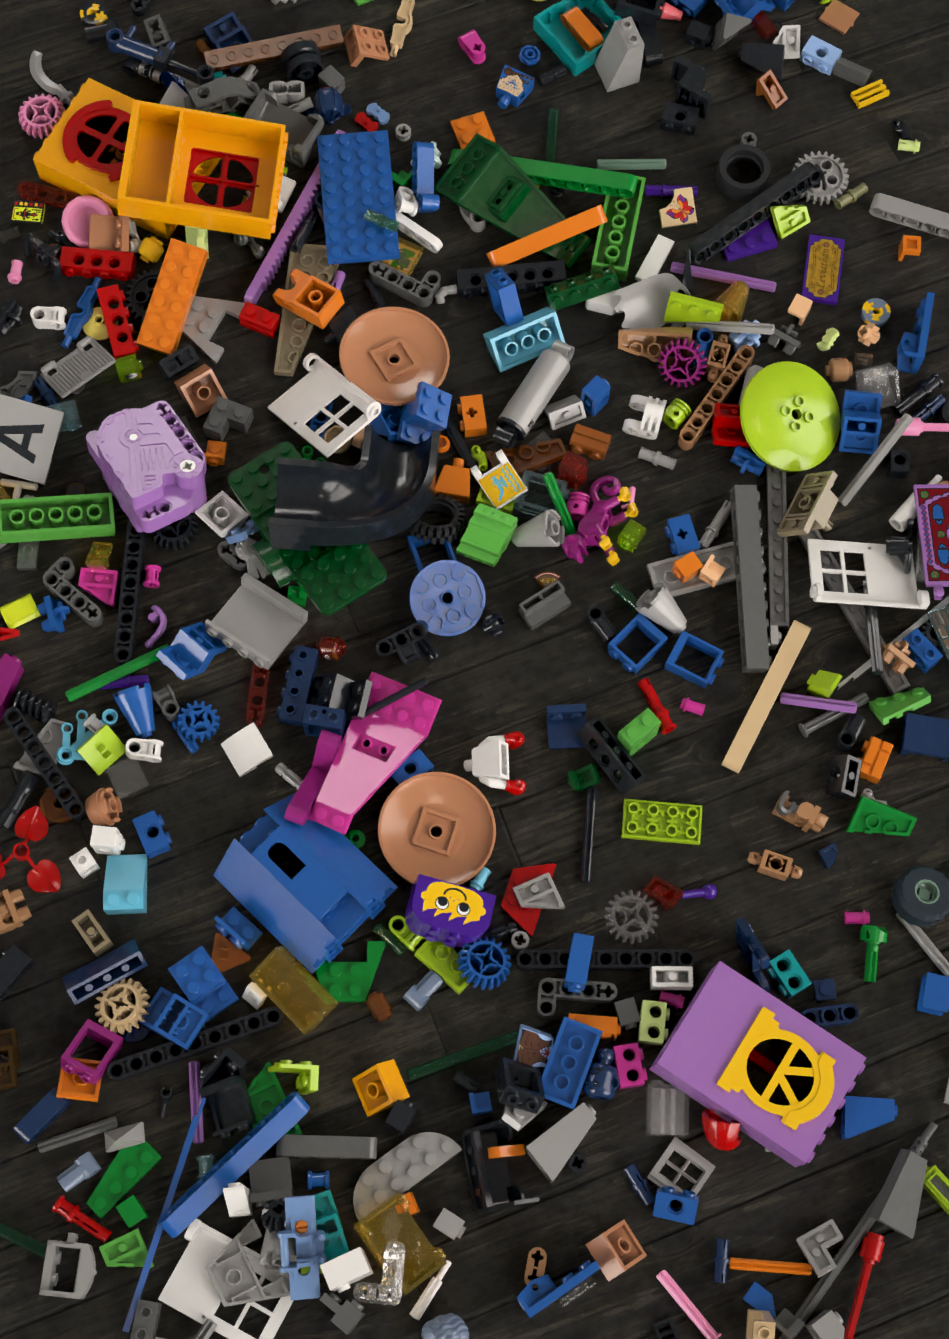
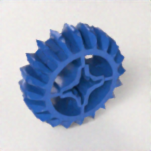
M484 936L483 940L479 938L477 942L474 941L471 945L466 943L462 946L463 950H460L458 953L460 957L457 959V963L461 964L458 967V971H464L461 974V978L467 977L466 983L473 982V988H476L478 985H480L481 990H484L486 986L489 990L494 986L498 987L501 982L506 980V976L510 973L511 963L508 962L510 955H505L507 948H500L502 942L494 943L495 938L488 941V937ZM477 950L485 951V953L482 954L478 952L475 954L473 952ZM486 957L485 966H484V968L482 969V967H483V960H484V958ZM485 972H488V973H491V974H492V972L496 973V974L491 975V976H485V975H483Z

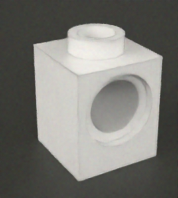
M86 847L69 858L83 879L100 869Z

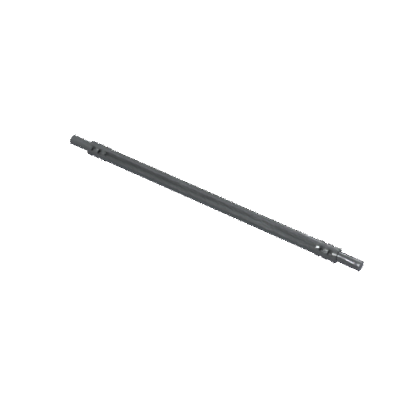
M931 1121L921 1137H917L910 1148L923 1153L928 1145V1140L938 1125ZM879 1194L833 1260L837 1267L821 1276L794 1315L796 1318L799 1317L804 1323L876 1221L870 1217V1213ZM781 1334L778 1339H787V1338H786L783 1334Z

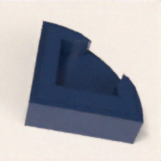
M835 842L817 851L826 869L831 867L836 860L837 845Z

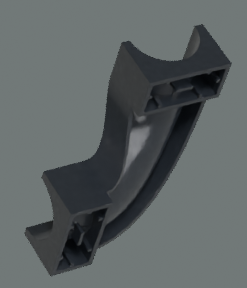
M366 425L361 459L354 466L317 460L278 457L276 506L274 517H269L268 522L271 548L310 551L311 545L345 546L363 544L388 538L410 527L425 513L435 492L440 459V431L433 430L431 436L421 443L406 445L389 442L377 435L373 425Z

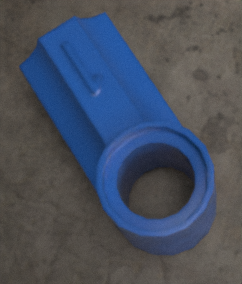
M702 328L698 331L694 346L696 347L700 344L701 347L698 351L705 350L701 357H707V359L713 341V333L708 328ZM705 337L708 341H702L700 338ZM693 360L691 364L697 367V360Z

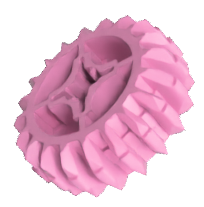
M43 93L41 96L35 94L34 98L29 97V101H23L24 106H20V112H18L19 123L24 132H27L29 136L33 135L35 139L39 136L43 139L44 136L49 137L53 126L59 122L65 108L56 96L52 98L50 94L46 97Z

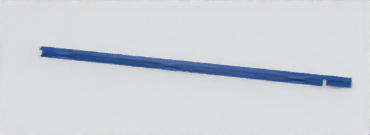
M202 1097L197 1116L192 1118L160 1217L171 1206L206 1101L204 1097ZM158 1223L122 1329L124 1332L129 1333L136 1312L137 1302L141 1297L163 1230Z

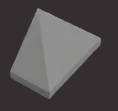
M143 1122L104 1132L107 1153L145 1143Z

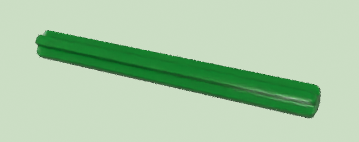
M169 645L160 646L66 691L67 699L69 702H72L160 660L156 656L158 651L169 647Z

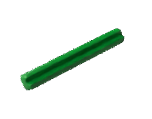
M550 471L543 474V479L556 511L561 517L560 521L562 526L564 525L566 535L577 534L553 473Z

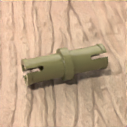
M862 182L855 188L848 189L844 195L834 200L835 207L841 210L849 203L856 202L857 198L868 192L867 185Z

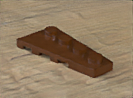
M561 439L537 442L536 445L527 446V444L519 445V448L513 449L502 448L518 476L568 457ZM485 451L492 468L500 464L495 454L498 451Z

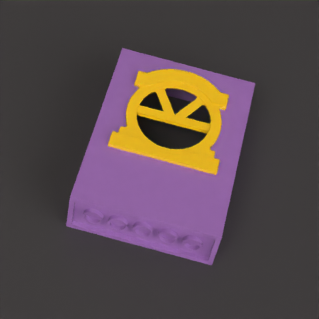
M719 961L711 968L649 1070L725 1121H728V1123L731 1120L740 1122V1131L792 1166L798 1167L806 1162L810 1163L815 1155L813 1150L817 1144L820 1145L824 1140L826 1127H831L836 1118L833 1115L837 1109L840 1110L846 1101L844 1099L847 1092L850 1093L856 1082L853 1080L857 1074L860 1075L866 1066L863 1064L866 1057ZM769 1039H781L791 1042L792 1044L760 1096L752 1087L747 1075V1059L750 1052L757 1044ZM799 1049L808 1057L812 1065L811 1068L789 1066ZM784 1075L811 1076L814 1078L812 1089L801 1102L797 1100ZM778 1083L790 1103L788 1106L769 1102Z

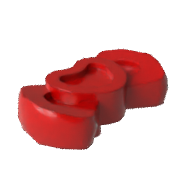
M360 112L355 117V124L363 128L364 131L378 130V122H372L365 112Z

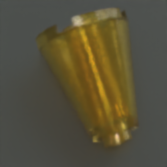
M734 282L713 300V302L724 304L720 321L741 322L750 291L745 282Z

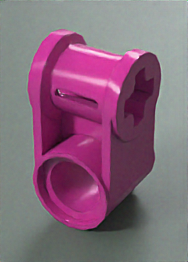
M474 29L458 37L460 47L474 64L485 62V45Z

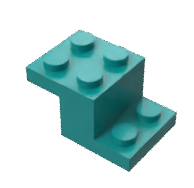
M330 1189L314 1194L316 1229L325 1232L324 1254L327 1256V1262L349 1252L343 1233V1226Z

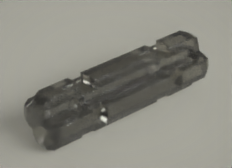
M589 1276L584 1282H580L569 1290L567 1294L559 1297L558 1301L561 1306H568L571 1303L570 1301H575L586 1293L587 1289L590 1290L596 1286L595 1280L592 1276Z

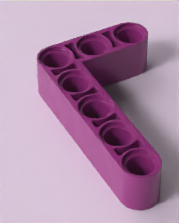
M324 729L321 731L312 767L289 803L285 812V820L302 826L307 822L340 747L341 735Z

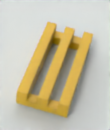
M882 79L851 92L850 96L858 109L889 96L890 92L886 90V85L882 84ZM882 91V93H879V94H877V95L871 97L873 94Z

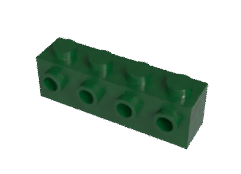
M613 264L544 287L550 308L554 311L621 289Z

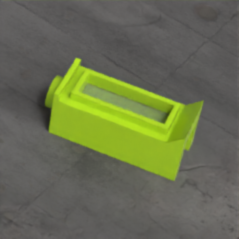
M927 1165L923 1188L949 1215V1180L936 1165L930 1167Z

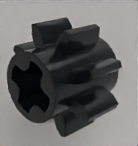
M497 613L486 615V620L482 624L484 632L487 635H495L496 637L503 634V629L506 626L503 616Z

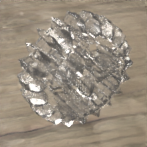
M629 890L628 896L622 891V898L616 894L614 896L615 901H609L611 907H606L605 909L610 914H606L604 919L611 920L606 923V927L613 926L609 933L617 932L615 939L618 940L622 936V943H625L627 938H630V944H634V938L637 939L638 943H641V936L647 940L649 938L648 933H654L652 927H657L658 923L653 920L658 919L659 916L652 914L657 911V907L650 908L653 900L646 902L648 897L646 894L643 898H640V891H637L636 896H633L632 890ZM628 902L636 903L633 908L620 906ZM641 908L647 914V924L643 922L639 915ZM616 910L620 913L619 915H621L624 919V922L621 927L618 925L615 918ZM635 910H637L634 917L635 919H632L627 923V914L631 915L635 912ZM630 926L642 928L640 931L636 932L626 931L627 928Z

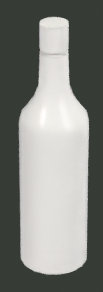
M937 474L927 485L939 484L942 477ZM914 492L889 519L891 526L900 532L907 528L908 519L914 520L917 517Z

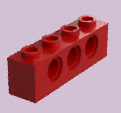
M62 246L60 257L61 272L66 276L99 277L105 280L118 279L120 281L134 279L136 268L134 252Z
M118 284L96 289L116 362L137 358L136 351H139V347L136 343L137 340L132 339L131 334H135L132 323L128 324L127 318L130 317L128 306H123L122 301L126 300L124 291L119 290ZM112 304H118V305H119V306H118L117 308H115V309L110 308V306H111ZM118 320L123 321L121 325L114 324ZM121 337L128 338L125 342H119Z

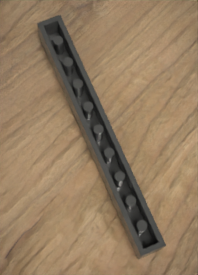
M734 485L730 490L742 673H765L771 667L772 659L768 653V648H770V638L767 637L769 620L766 618L768 603L764 596V593H766V582H763V575L765 574V564L762 563L764 547L761 545L763 531L759 525L761 510L758 509L760 492L757 491V485Z

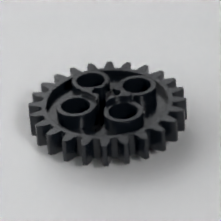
M151 269L150 274L144 270V276L137 274L138 280L132 278L133 285H127L130 291H125L126 296H128L125 298V301L128 303V310H131V316H135L136 321L141 319V323H143L147 311L144 308L148 307L154 288H150V286L154 283L156 284L160 269H158L157 273H154L153 269ZM140 297H146L144 301H138Z

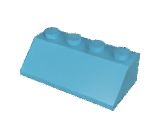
M545 307L524 316V320L508 327L503 325L483 334L488 351L499 372L540 356L545 349H551L552 344L556 340L565 343L556 311L550 307Z

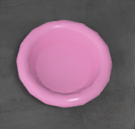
M90 195L76 197L63 210L61 220L63 231L68 239L78 247L89 249L90 214L114 216L108 204L98 197Z

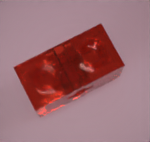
M568 450L559 465L557 480L577 490L587 480L588 460Z

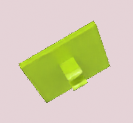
M105 724L80 746L77 751L99 776L125 753V745L109 726Z

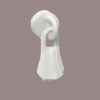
M130 220L129 235L132 239H129V252L138 253L137 249L142 240L138 236L135 221Z

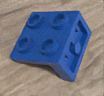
M234 906L222 919L217 915L214 917L217 930L224 937L229 935L231 943L239 950L243 948L248 951L263 935V932Z

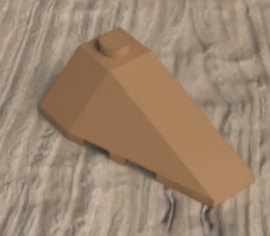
M693 328L622 329L618 333V349L637 356L646 357L653 362H659L658 358L664 357L660 354V351H666L664 348L666 344L671 347V340L677 344V338L681 339V343H683L685 338H688L687 344H690ZM679 349L684 355H691V351ZM673 351L669 354L668 366H671L676 361ZM679 358L680 362L677 365L683 364V366L686 367L685 364L687 361H682Z

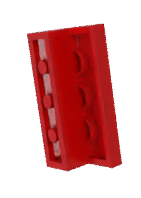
M715 403L712 424L713 445L739 446L751 449L742 430L740 405Z

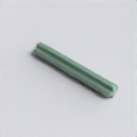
M598 159L597 169H666V159Z

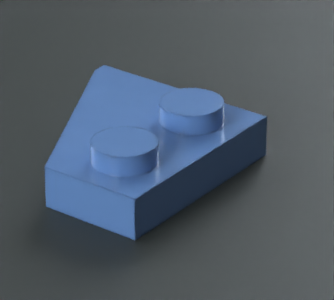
M253 520L246 521V526L243 528L239 526L231 530V535L226 537L228 544L244 541L249 538L248 535L256 533L258 529Z

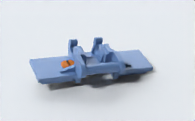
M315 1195L285 1197L286 1230L277 1232V1238L280 1240L281 1257L279 1272L289 1273L291 1300L321 1298L318 1262L321 1264L327 1262V1256L324 1254V1241L326 1238L323 1230L316 1229ZM288 1238H296L297 1261L289 1262ZM301 1267H310L309 1272L306 1274H301L298 1271Z

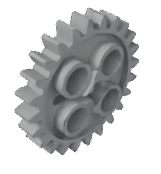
M818 151L817 155L811 152L810 157L804 154L803 159L799 158L798 163H795L792 172L804 163L811 162L822 170L823 177L814 186L816 188H810L800 195V198L805 196L807 197L806 202L811 199L813 204L819 201V204L822 205L823 201L829 204L830 199L834 202L837 197H841L849 183L848 168H844L845 163L839 164L840 158L833 159L834 154L829 157L827 152L824 155H821L820 151Z

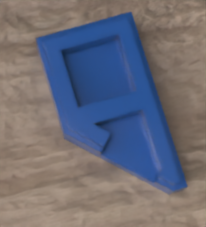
M754 1281L742 1299L756 1310L769 1311L773 1319H776L772 1294Z

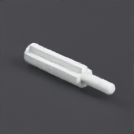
M449 1260L445 1261L437 1276L432 1277L409 1313L413 1318L420 1320L440 1288L441 1280L451 1265Z

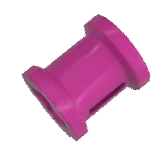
M157 565L144 566L146 576L143 585L147 588L160 587L158 579L161 567Z

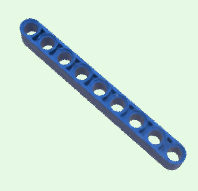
M296 1091L288 1095L159 1218L158 1224L171 1238L177 1237L223 1193V1188H228L229 1183H234L306 1115L310 1109L307 1102Z

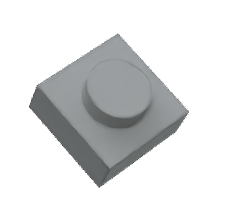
M770 625L767 631V637L770 638V648L768 650H775L778 644L781 643L782 635L781 632H778V625Z

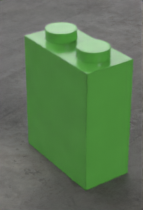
M647 708L618 732L617 739L632 756L657 735L661 721Z

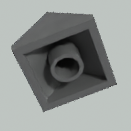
M726 13L715 25L712 44L713 51L740 34L752 22L751 19Z

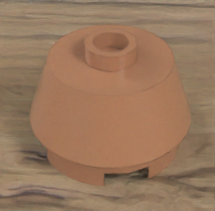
M100 788L86 799L85 809L87 816L95 825L113 826L121 820L119 813L122 812V804L119 796L115 797L113 795L112 788Z

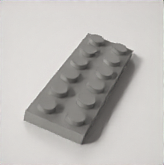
M733 542L694 552L703 564V567L712 554L715 556L713 561L726 568L716 585L736 580ZM687 554L647 564L652 585L663 582L672 597L712 587L699 579V574L683 584L680 579L677 580L672 573L674 562Z

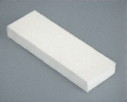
M658 234L636 274L635 280L641 281L657 275L675 241Z

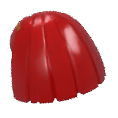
M709 1109L702 1111L703 1130L708 1142L714 1148L730 1151L739 1146L741 1143V1137L738 1136L740 1122L731 1120L728 1123V1121H725Z

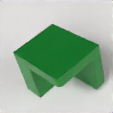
M403 170L398 175L392 172L394 190L397 191L399 186L407 188L412 186V170L409 174Z
M132 1195L116 1206V1209L129 1228L142 1219L149 1218L148 1213L136 1195Z

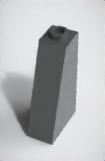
M901 1148L870 1213V1217L899 1234L913 1239L928 1160L922 1158V1153L916 1149L910 1148L906 1150Z

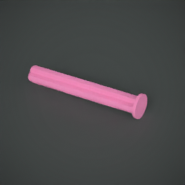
M662 1270L657 1274V1279L705 1338L718 1339L722 1334H718L668 1272Z

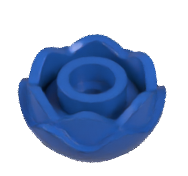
M526 45L521 48L519 59L524 65L533 66L540 60L541 53L536 46Z

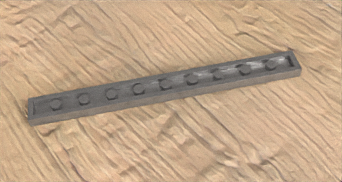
M766 463L769 627L770 625H778V628L788 629L787 537H780L776 533L787 512L786 471L776 469Z
M810 530L808 534L798 535L807 552L808 539L824 540L818 530ZM820 551L822 568L841 570L831 551ZM822 573L823 579L831 592H843L842 574ZM847 579L848 593H855ZM838 603L870 657L866 610L864 606ZM880 635L881 643H884L886 645V643ZM893 659L889 664L883 663L884 672L880 675L892 695L910 687L904 674H897L891 669L896 662Z

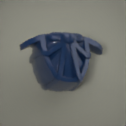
M334 87L320 88L313 97L314 107L308 109L306 115L319 114L323 118L324 123L333 125L340 117L349 115L352 109L349 104L343 103L341 93Z

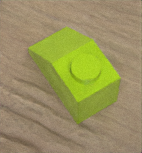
M819 670L816 675L812 673L807 681L809 687L806 691L815 697L830 698L842 675Z

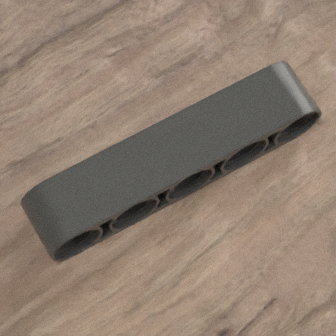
M283 1135L276 1142L275 1156L377 1159V1138Z

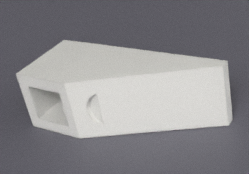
M241 1182L229 1183L228 1188H223L229 1217L252 1215V1204L250 1203L249 1196L251 1190L245 1187Z

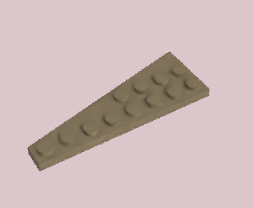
M304 244L300 253H294L290 249L285 290L295 287L289 275L295 268L331 285L339 264L328 265L327 248L325 245ZM282 308L274 374L293 377L314 324L285 308Z

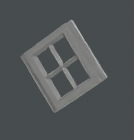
M674 1137L647 1178L660 1188L671 1186L675 1188V1191L683 1193V1190L675 1185L682 1175L694 1184L690 1191L695 1192L696 1196L716 1166L677 1137ZM674 1150L687 1159L681 1169L668 1160ZM690 1162L703 1171L697 1181L684 1172ZM665 1163L678 1172L672 1182L659 1173Z

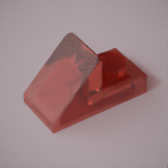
M656 875L643 890L646 895L660 902L666 911L671 909L684 894L682 890Z

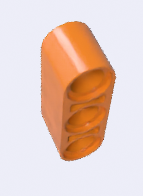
M577 6L561 14L562 24L585 51L590 52L604 43L600 32Z

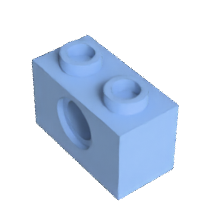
M812 35L802 49L799 61L830 76L836 61L841 57L842 50Z

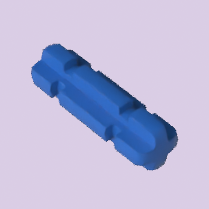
M176 719L172 722L173 728L177 731L191 754L199 750V746L196 742L192 741V737L185 739L186 733L180 734L182 727H177L179 720Z

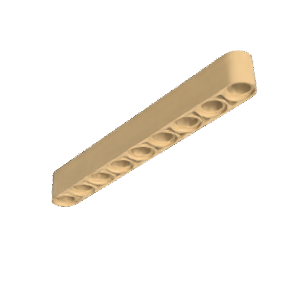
M796 620L793 621L721 764L722 766L739 774L811 627Z

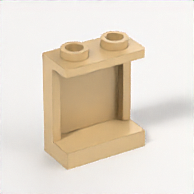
M748 1309L746 1339H775L776 1322L770 1312Z

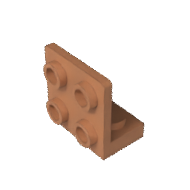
M353 24L344 36L350 66L357 67L364 57L389 60L390 57L382 30Z
M90 214L89 249L129 252L130 217Z

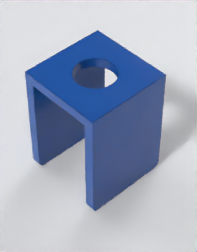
M927 972L921 978L917 1011L942 1016L943 1012L947 1013L949 1010V977Z

